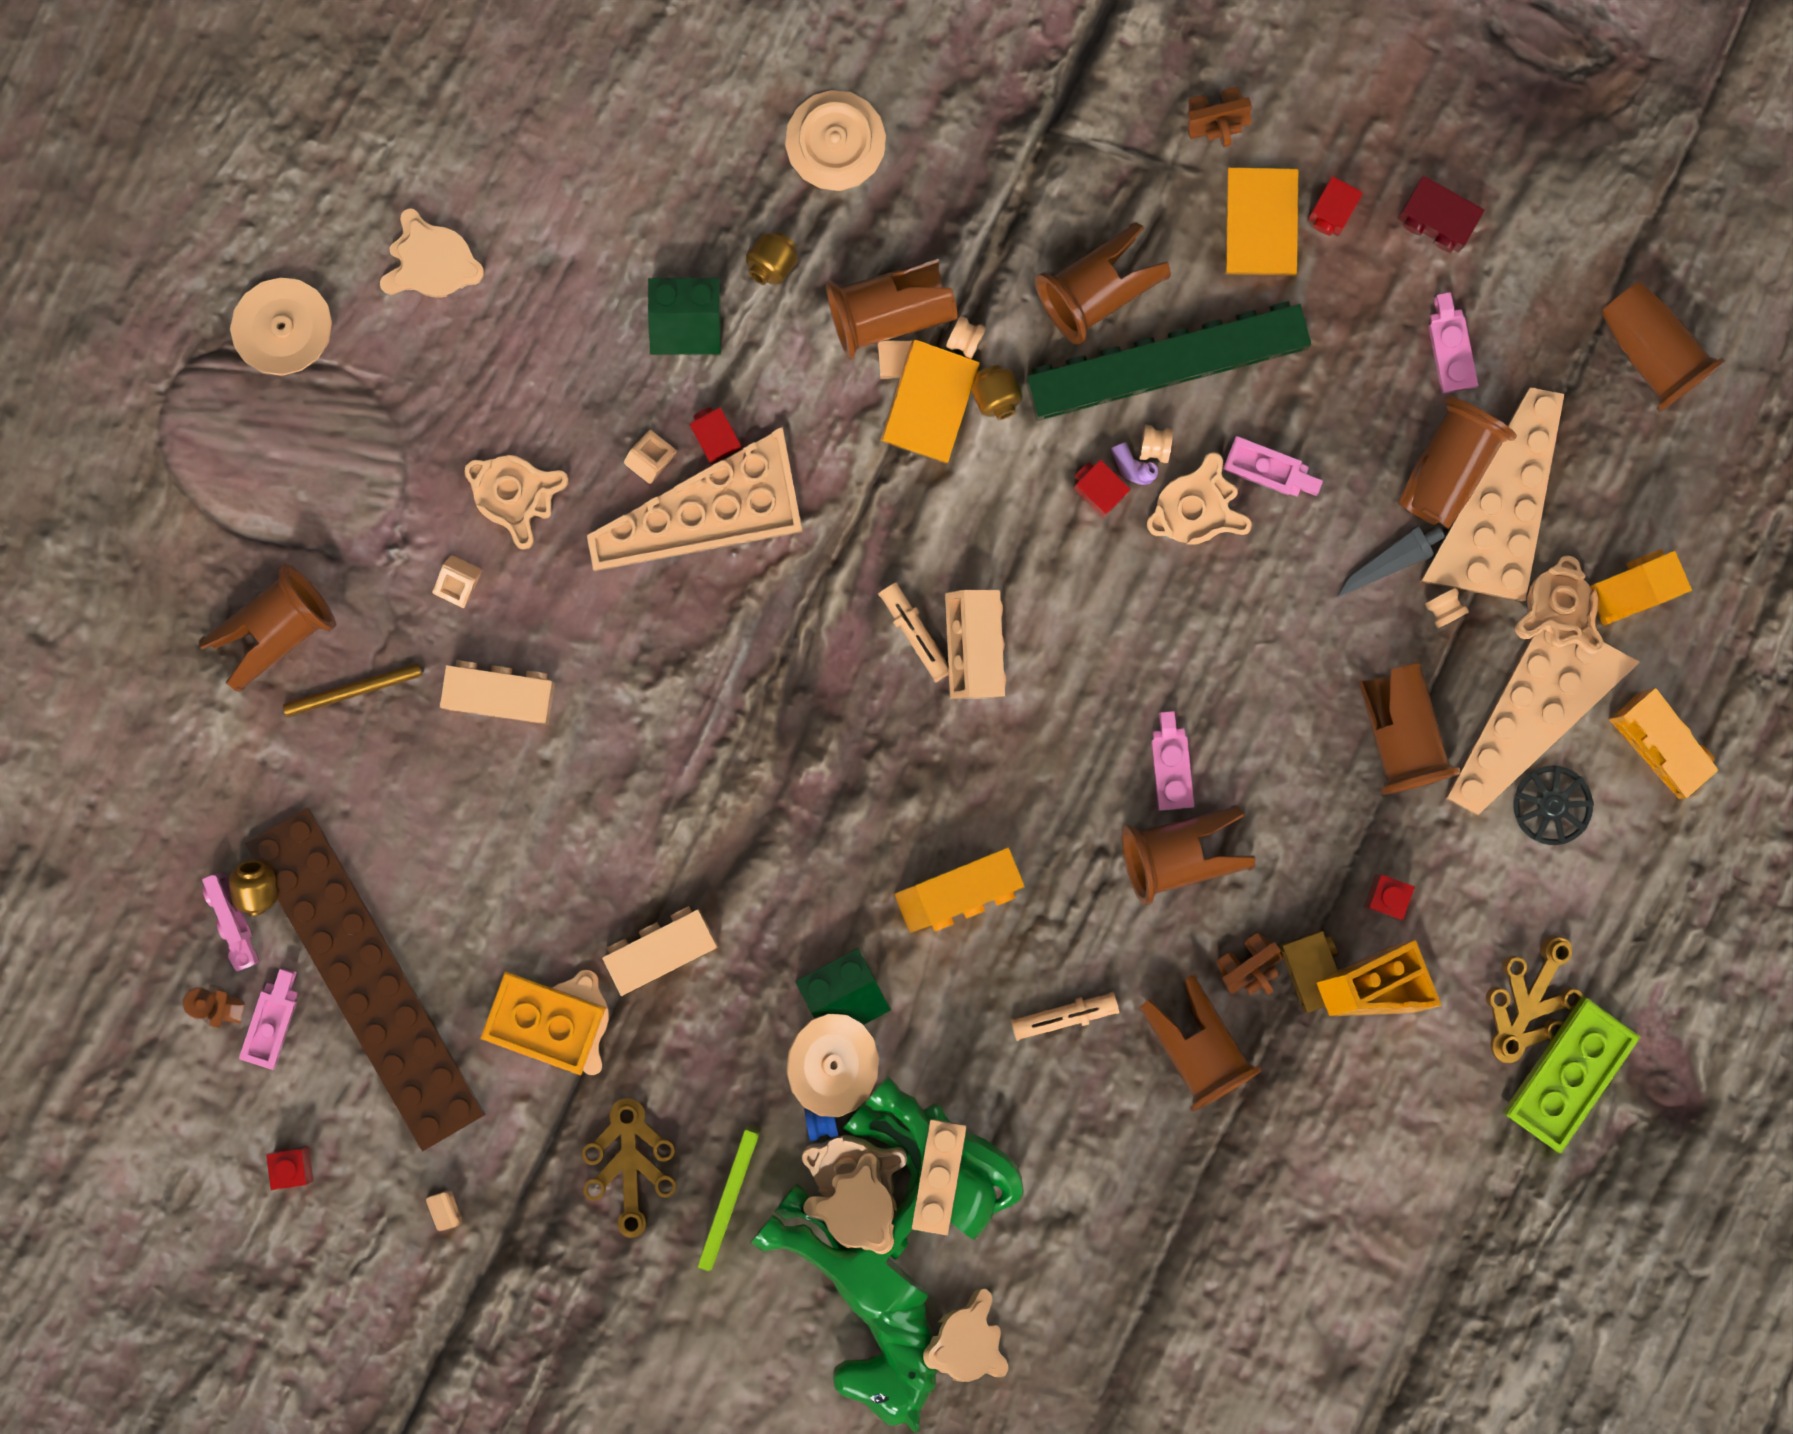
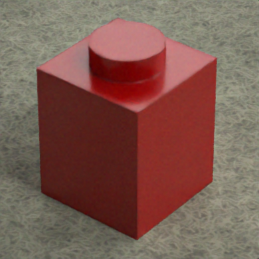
M1332 176L1308 220L1314 222L1313 227L1317 231L1331 236L1332 233L1339 236L1363 192Z
M707 407L693 416L695 421L689 424L710 465L742 449L721 407L713 410L712 407Z
M1101 459L1094 466L1088 462L1075 475L1079 482L1075 485L1074 490L1103 518L1131 490Z
M1375 874L1363 907L1396 920H1403L1415 887L1383 874Z
M309 1146L277 1150L266 1154L271 1190L304 1186L313 1182Z

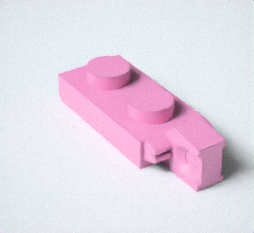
M1451 292L1436 295L1433 298L1436 314L1429 316L1430 325L1428 328L1441 393L1445 394L1477 388L1478 381L1466 320L1463 317L1462 309L1454 310Z
M1237 436L1234 439L1223 471L1285 495L1290 494L1298 497L1300 490L1317 496L1323 484L1322 480L1307 475L1309 467L1301 464L1302 461Z
M1175 711L1160 712V731H1153V740H1151L1158 811L1193 808L1192 778L1185 729H1176Z
M222 872L202 879L205 886L203 887V895L208 905L215 910L218 917L216 921L218 932L224 940L227 939L230 949L228 959L237 972L259 963V960L250 940L253 936L243 912L237 910L232 905L229 877L227 873Z
M285 968L279 969L275 984L267 983L265 989L261 991L239 1059L271 1070L276 1068L297 1004L298 992L291 990L297 972Z

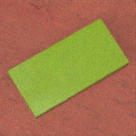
M1582 996L1502 1113L1561 1154L1641 1037L1591 1000Z
M747 1125L698 1264L700 1269L710 1271L714 1266L760 1134V1130L757 1127Z

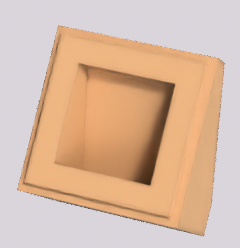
M912 341L878 342L880 379L900 378Z
M650 429L630 449L624 464L647 483L651 484L674 457L677 450Z
M451 555L442 565L432 593L465 608L478 582L482 569Z
M452 1190L442 1191L426 1199L438 1231L450 1229L462 1223L463 1219Z

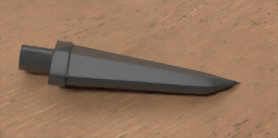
M1418 525L1411 528L1407 534L1349 575L1338 597L1435 556L1430 546L1445 538L1443 531L1439 526H1436L1423 534Z

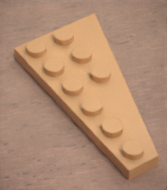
M1531 387L1527 389L1507 425L1516 433L1517 437L1514 441L1508 440L1502 443L1473 495L1454 520L1420 582L1450 588L1456 587L1460 590L1521 602L1526 601L1564 394Z
M783 427L678 484L659 497L651 499L632 512L588 534L587 539L593 570L599 571L802 532Z
M1543 630L1530 638L1460 769L1461 773L1455 778L1445 798L1473 814L1479 815L1640 662L1606 643L1595 654L1587 653L1576 643L1555 647L1551 643V634L1547 630Z

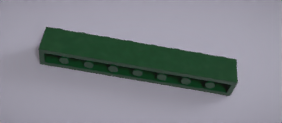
M1290 301L1281 302L1270 306V312L1257 315L1256 310L1247 311L1236 315V321L1223 324L1222 319L1213 320L1202 324V330L1189 333L1188 328L1179 329L1168 333L1169 339L1155 342L1154 337L1145 338L1134 342L1135 348L1121 351L1120 346L1100 351L1101 357L1087 360L1086 355L1070 358L1065 361L1067 366L1053 369L1052 364L1036 367L1031 370L1032 375L1026 378V385L1036 422L1308 350L1312 344L1301 304L1291 306Z

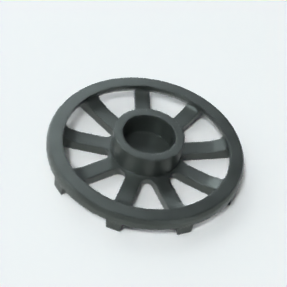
M1545 766L1529 773L1517 787L1513 801L1514 815L1519 827L1528 837L1546 845L1566 844L1579 837L1588 827L1594 806L1592 794L1584 779L1574 771L1561 766ZM1554 772L1553 785L1550 791L1546 789L1538 775ZM1561 773L1575 780L1563 792L1559 791ZM1530 780L1534 781L1542 793L1541 797L1538 798L1522 793ZM1580 786L1585 800L1568 801L1567 797ZM1520 799L1538 804V809L1521 816ZM1572 807H1586L1583 821L1581 822L1571 815L1568 809ZM1542 815L1543 821L1535 834L1526 826L1524 821ZM1562 818H1566L1578 827L1566 837L1561 823ZM1549 821H1554L1558 839L1542 837Z

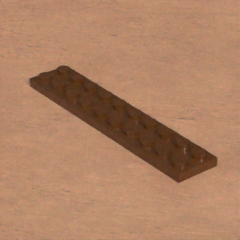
M310 808L302 810L245 843L255 860L263 862L264 865H267L274 871L277 899L422 1152L486 1115Z

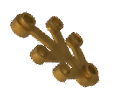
M1553 935L1544 939L1540 946V954L1544 962L1528 992L1523 977L1527 971L1525 960L1517 956H1508L1503 961L1502 970L1508 976L1517 1012L1512 1023H1510L1506 1010L1510 1003V994L1506 990L1493 987L1487 991L1485 997L1486 1003L1492 1009L1497 1032L1491 1038V1051L1499 1061L1504 1063L1516 1062L1522 1057L1526 1047L1548 1039L1552 1040L1554 1038L1551 1035L1552 1027L1557 1024L1560 1029L1563 1022L1549 1019L1544 1023L1543 1027L1524 1032L1530 1020L1564 1008L1573 1010L1583 996L1579 990L1565 988L1560 994L1541 1000L1559 965L1566 964L1572 956V946L1565 938ZM1559 946H1562L1563 952L1557 958L1556 950ZM1517 961L1518 970L1512 973L1511 965ZM1497 993H1501V995H1502L1501 1002L1498 1003V1004H1495V1003H1494V997H1495V995H1496ZM1574 993L1575 1000L1569 1005L1567 999L1570 994ZM1513 1040V1047L1507 1052L1506 1044L1508 1041Z
M623 1098L618 1100L610 1110L611 1124L594 1142L587 1144L583 1148L582 1158L587 1164H598L604 1157V1150L620 1134L621 1150L596 1178H592L585 1183L583 1192L587 1199L592 1201L599 1200L605 1194L608 1184L622 1170L624 1211L619 1216L617 1225L619 1231L624 1236L634 1238L641 1235L647 1225L646 1216L639 1210L637 1170L655 1185V1191L661 1197H670L677 1188L676 1180L672 1176L665 1175L636 1149V1134L653 1147L654 1156L659 1161L670 1160L675 1154V1146L673 1142L663 1139L644 1122L645 1110L640 1102L632 1098ZM628 1109L633 1112L634 1119L632 1122L626 1123L622 1121L621 1112ZM660 1144L670 1146L671 1153L669 1156L662 1157L659 1155L658 1146ZM595 1147L599 1150L600 1155L597 1160H591L587 1157L588 1148ZM665 1179L669 1180L673 1186L672 1190L667 1193L659 1188L660 1181ZM589 1184H599L601 1193L597 1196L591 1195L588 1192ZM634 1217L637 1219L638 1227L635 1230H629L625 1226L627 1218Z

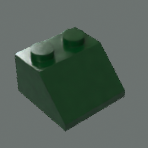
M648 278L650 355H721V284L719 278Z
M859 947L795 981L814 1019L825 1014L848 1015L865 1025L891 1011Z

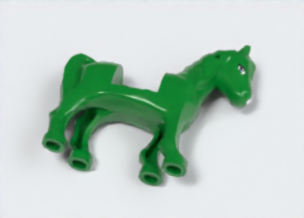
M887 1076L869 1098L857 1108L842 1129L855 1137L870 1136L887 1143L892 1148H903L907 1153L906 1164L909 1169L910 1180L905 1198L897 1206V1211L894 1209L892 1220L894 1225V1245L891 1250L885 1254H877L872 1250H864L862 1247L847 1248L840 1244L829 1232L825 1221L811 1218L804 1212V1203L810 1197L798 1184L794 1185L774 1212L784 1219L799 1217L812 1222L823 1231L831 1246L822 1242L813 1233L811 1228L805 1224L785 1226L774 1215L767 1220L750 1243L763 1252L779 1249L794 1252L817 1267L834 1283L839 1294L852 1311L869 1326L881 1351L880 1354L868 1359L844 1360L835 1366L833 1370L835 1390L844 1397L867 1405L887 1425L895 1426L906 1423L916 1433L919 1431L920 1410L927 1402L929 1394L935 1389L938 1371L937 1369L928 1368L923 1359L924 1350L930 1344L933 1337L931 1326L926 1318L927 1309L924 1305L929 1295L913 1278L891 1261L889 1257L891 1256L896 1260L909 1244L906 1237L912 1230L930 1120L950 1121L939 1104L933 1103L923 1110L915 1097L900 1090L897 1084ZM966 1132L950 1223L975 1240L986 1228L994 1214L1013 1206L1021 1200L1024 1190L1022 1176L1016 1163L986 1139ZM994 1186L999 1187L1002 1191L998 1199H996L997 1194Z

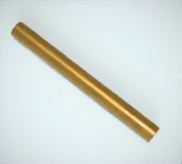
M416 663L283 704L286 717L294 716L422 677V669L420 664Z

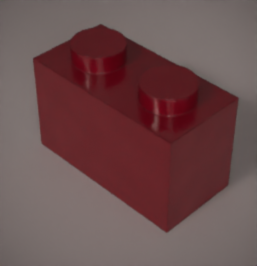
M1422 176L1397 219L1404 222L1403 227L1409 232L1419 236L1424 233L1433 238V243L1438 248L1452 253L1453 250L1459 253L1466 245L1485 210L1431 179Z

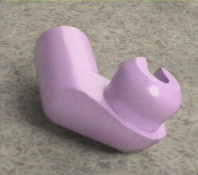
M1127 442L1111 448L1120 474L1124 479L1140 485H1147L1157 478V466L1152 462L1144 463L1134 460Z

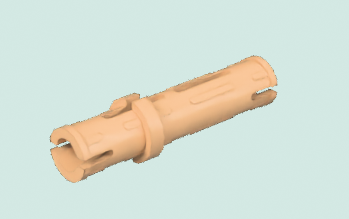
M895 582L878 593L895 619L893 624L896 628L900 626L916 654L933 677L934 682L936 683L949 675L948 662L918 617L919 610L917 607L912 608L899 588L898 583ZM897 604L900 605V607H901L902 610L904 611L906 617L903 615V613L901 612V610L899 609V607H898ZM908 620H909V621L911 622V624L913 625L914 630L912 629V627H911L910 624L908 623ZM917 635L920 636L935 661L932 660Z
M1110 992L1109 994L1086 1000L1080 997L1075 999L1076 1002L1011 1019L1016 1041L1082 1023V1026L1089 1025L1090 1020L1115 1013L1119 1014L1115 994Z

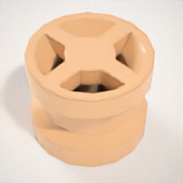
M960 315L946 348L951 350L959 349L964 352L966 357L972 359L986 327L981 324L974 326L968 322L966 317Z
M1145 424L1139 458L1141 460H1148L1150 457L1158 458L1160 463H1168L1173 429L1155 430L1152 425Z
M1456 587L1425 603L1427 610L1432 611L1436 617L1434 623L1437 629L1469 613L1467 607L1461 605L1458 599L1459 592Z

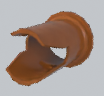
M1137 222L1131 223L1127 229L1053 276L1045 272L1035 276V287L1045 311L1058 330L1076 345L1086 341V330L1161 281L1170 278L1171 271L1167 261L1133 271L1121 279L1112 265L1134 243L1136 236L1144 229L1143 225Z
M939 258L844 286H839L832 280L826 281V293L833 323L843 352L848 360L854 359L858 348L958 319L952 288H943Z
M1640 281L1629 287L1603 308L1604 312L1602 315L1620 347L1629 357L1628 360L1659 397L1658 403L1660 405L1656 408L1658 412L1673 404L1725 362L1722 357L1718 360L1710 357L1683 322L1677 319L1669 307Z
M1447 395L1443 400L1447 412L1417 462L1398 504L1413 515L1434 526L1441 523L1446 528H1449L1473 495L1502 443L1508 440L1514 441L1517 435L1511 428L1492 415L1463 400Z
M284 563L278 568L279 579L206 637L203 636L198 640L201 649L208 646L216 649L249 634H252L259 642L247 652L226 681V684L235 691H243L247 684L318 629L330 632L336 627L335 618L323 597L312 583L292 565Z
M1420 663L1391 669V679L1389 676L1373 680L1359 681L1386 777L1384 787L1380 789L1381 795L1428 785L1461 773L1460 768H1454L1448 762Z
M1232 805L1224 810L1143 831H1138L1131 825L1124 826L1121 836L1122 851L1131 885L1139 901L1145 906L1150 905L1156 893L1244 870H1253L1256 859L1254 855L1214 856L1204 859L1198 839L1211 835L1244 817V813L1239 806Z
M1197 974L1185 978L1186 982L1184 983L1196 1023L1201 1029L1199 1033L1189 1039H1185L1179 1027L1151 1000L1146 1001L1138 1008L1139 1011L1143 1012L1193 1095V1105L1189 1107L1192 1112L1216 1101L1263 1070L1261 1066L1254 1067V1065L1248 1064L1197 980Z

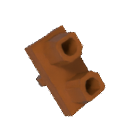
M1238 87L1224 89L1220 93L1221 104L1209 106L1206 96L1200 95L1190 98L1188 106V134L1190 139L1206 136L1209 141L1220 138L1223 147L1231 146V135L1241 133L1243 126L1251 125L1250 110L1252 109L1250 98H1243Z
M1258 932L1244 943L1252 957L1243 964L1239 962L1233 952L1227 953L1217 960L1223 976V983L1231 995L1244 986L1250 996L1259 989H1262L1267 996L1274 992L1269 982L1277 978L1279 973L1273 966L1282 961L1283 957L1275 942L1270 944Z
M209 985L208 990L202 987L190 989L183 998V1008L190 1017L202 1019L209 1026L220 1028L222 1020L241 1023L245 1002L240 1001L238 997L227 996L228 992L220 986Z

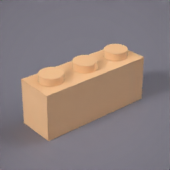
M960 590L945 593L950 699H987L1005 696L1006 674L1003 662L1005 642L1002 636L1001 616L1003 605L1000 601V590Z
M456 660V666L446 665L440 708L549 725L555 682L547 680V673L526 671V677L512 675V668L491 665V672L477 670V663Z
M688 906L670 915L673 920L672 923L660 928L658 922L639 931L640 939L628 944L625 938L607 947L609 955L602 959L621 996L718 948L700 909L692 912Z
M936 1119L930 1120L912 1229L948 1235L967 1125Z

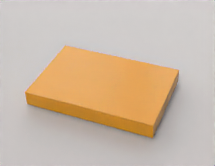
M1228 168L1225 274L1296 276L1298 169Z
M915 339L912 340L880 441L943 463H948L980 362Z
M505 971L480 1039L581 1076L606 1007Z

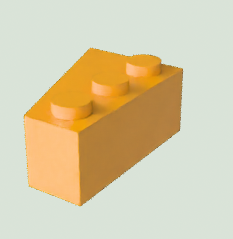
M1662 548L1625 563L1628 568L1627 571L1590 586L1592 591L1594 589L1597 591L1599 598L1597 614L1602 626L1692 591L1676 551L1664 555Z
M1656 688L1640 691L1608 719L1678 799L1688 798L1718 771L1713 763L1715 761L1714 756L1707 748L1698 744L1691 735V730L1679 719Z
M1008 847L894 893L909 933L932 926L935 932L953 925L952 917L963 913L965 919L984 912L983 904L994 900L996 906L1015 899L1014 891L1025 886Z
M1416 940L1386 947L1316 982L1329 1016L1415 1013L1442 1006Z

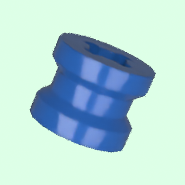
M804 1108L810 1142L816 1141L820 1136L828 1135L831 1138L838 1137L835 1117L819 1116Z

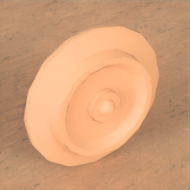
M829 90L812 95L796 108L787 124L785 147L790 164L803 180L820 189L842 191L859 186L876 172L884 157L886 133L880 115L868 101L851 92Z
M280 277L261 282L244 294L234 309L230 331L234 348L246 364L261 373L283 376L302 371L319 359L329 344L333 324L329 306L317 289L301 280Z
M825 1014L810 1020L796 1034L788 1051L787 1076L792 1093L804 1108L819 1116L840 1117L855 1111L870 1096L878 1079L879 1056L875 1041L862 1023L848 1015Z

